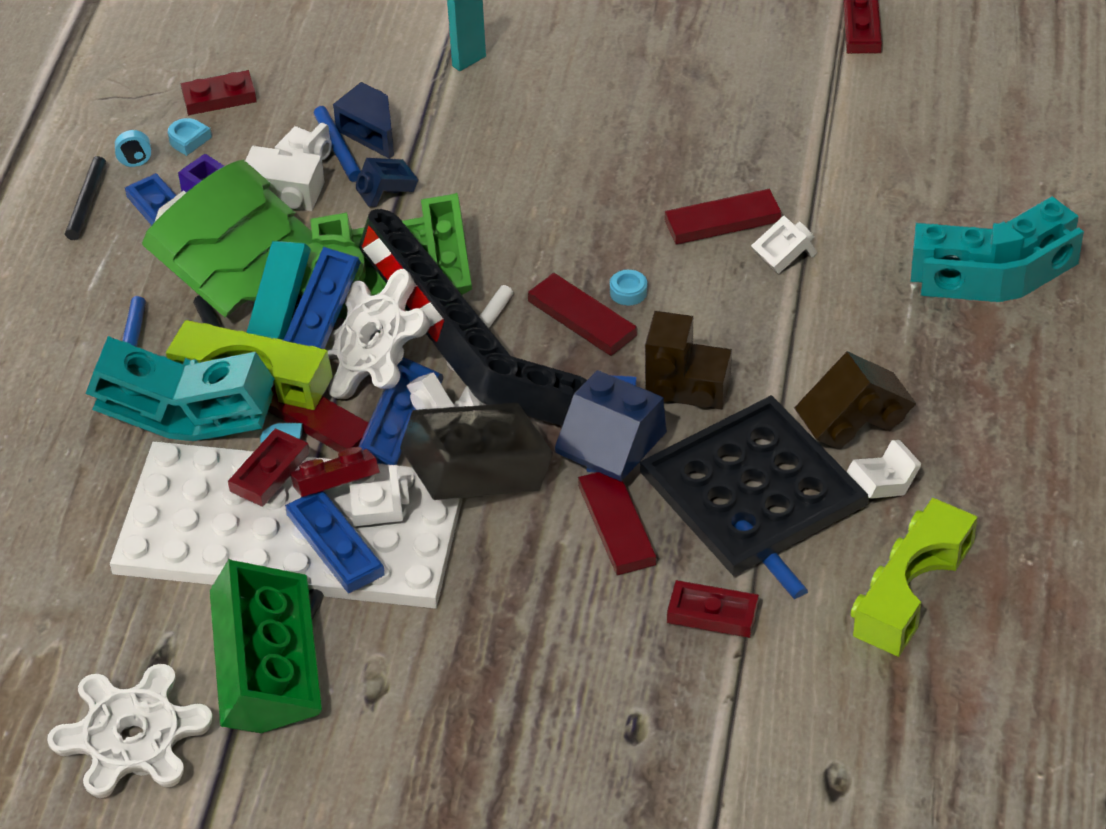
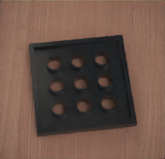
M772 395L640 461V473L733 576L767 559L771 554L790 547L868 505V493ZM756 438H760L763 440H771L772 442L769 444L761 445L755 443L753 440ZM723 455H728L731 457H738L739 459L736 461L728 462L722 460L720 457ZM779 463H784L788 465H795L796 467L790 470H784L777 467L776 465H778ZM695 472L699 474L704 473L706 476L693 479L688 477L687 474ZM751 480L755 482L761 481L763 484L758 487H749L743 482ZM804 488H808L811 490H819L820 493L816 495H806L802 493L801 490ZM718 497L721 499H728L729 502L725 504H714L710 501V499ZM774 505L785 507L787 510L781 513H774L767 508ZM745 520L752 524L753 528L742 531L733 526L737 522Z

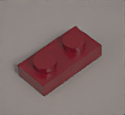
M249 70L180 83L188 116L257 102Z
M275 428L228 480L229 491L263 507L290 477V472L295 471L310 454L309 444Z
M353 447L339 452L338 458L323 462L322 459L306 461L299 465L300 470L290 472L293 487L301 497L378 474L380 471L376 457L367 449L362 450L361 447Z
M676 580L667 610V623L750 638L758 609L759 595Z

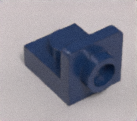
M366 158L362 170L356 179V190L368 207H377L383 191L389 193H397L398 191L414 192L419 180L403 159Z

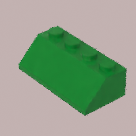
M228 559L209 590L220 726L264 733L319 715L322 711L307 575Z

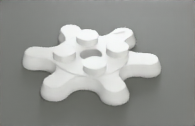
M405 269L395 271L389 278L385 288L372 296L364 282L355 281L352 283L344 302L348 309L347 317L342 326L331 332L325 346L329 359L337 357L339 359L338 369L329 383L328 390L332 397L337 399L350 398L355 393L361 380L367 375H371L374 386L381 389H391L399 382L400 371L397 364L404 355L402 346L410 339L425 335L430 326V321L424 311L419 308L410 311L405 310L406 302L415 286L411 274Z
M157 664L148 668L140 683L130 689L114 687L108 678L101 674H91L83 678L78 685V693L89 705L87 716L77 723L56 726L48 734L47 741L49 747L60 756L74 754L90 755L92 757V765L84 775V787L96 798H104L114 791L116 784L122 777L132 772L140 776L150 774L153 780L162 787H173L178 784L183 775L184 766L181 759L172 752L173 745L182 738L199 736L206 733L212 723L213 716L211 710L203 704L180 707L170 703L167 696L175 683V672L172 667L166 664ZM132 726H138L143 729V733L139 732L135 736L126 737L125 740L120 735L123 730Z

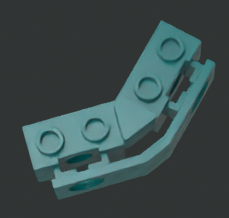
M1051 196L1008 222L993 223V229L916 223L910 282H922L921 296L1003 302L1022 298L1079 264L1084 234L1082 229L1077 228L1079 216Z
M108 336L85 394L97 398L92 409L94 411L168 439L198 441L262 429L273 397L271 387L274 377L256 352L201 363L196 359L189 360L185 358L183 364H180L165 356L154 354L133 346L128 342Z

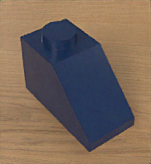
M360 82L333 104L336 127L341 134L390 159L394 156L388 95Z

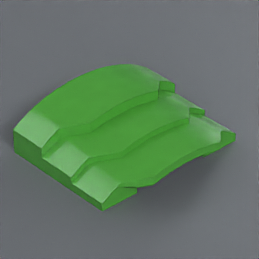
M238 160L215 171L177 200L146 231L142 245L226 318L247 300H256L272 241L305 243L308 245L312 243V231L294 216L295 211L269 190L271 183L245 160Z
M458 193L421 199L423 217L403 220L402 222L460 294L463 295L472 290ZM347 212L310 219L312 239L321 235L335 234L349 238L360 250L359 243L364 227L352 229ZM364 256L366 277L363 282L369 288L372 296L385 288L386 282ZM345 303L343 304L338 318H343L344 320L346 319L348 312Z

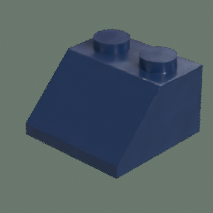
M597 370L574 393L555 445V453L622 482L667 433L664 398Z

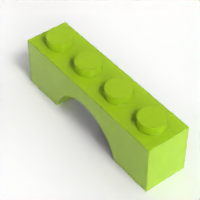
M189 320L184 321L165 352L168 359L183 364L185 358L189 360L196 359L201 363L256 352L274 377L273 382L278 402L311 410L316 409L333 377L328 351L325 349Z
M933 497L923 511L917 510L911 519L906 537L904 539L899 537L895 541L890 552V560L886 566L880 565L876 569L867 594H860L856 598L851 609V617L855 619L853 637L900 657L918 629L921 601L912 593L908 584L915 577L925 572L934 570L956 571L974 544L978 516Z

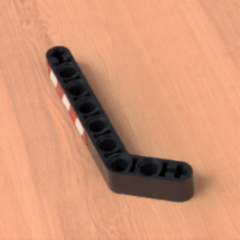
M375 209L370 211L359 243L361 252L386 284L391 275L397 270L405 269L411 274L415 286L406 302L405 308L407 311L419 308L425 312L430 321L426 335L465 385L468 386L472 394L484 404L563 426L574 393L587 379L510 356L402 220L388 210Z

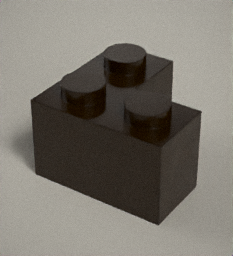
M654 311L645 342V390L663 397L664 402L723 410L731 379L732 349L693 344L694 316Z
M846 351L794 409L816 440L841 449L855 437L856 433L866 422L890 432L905 419L906 415L917 403L894 372Z

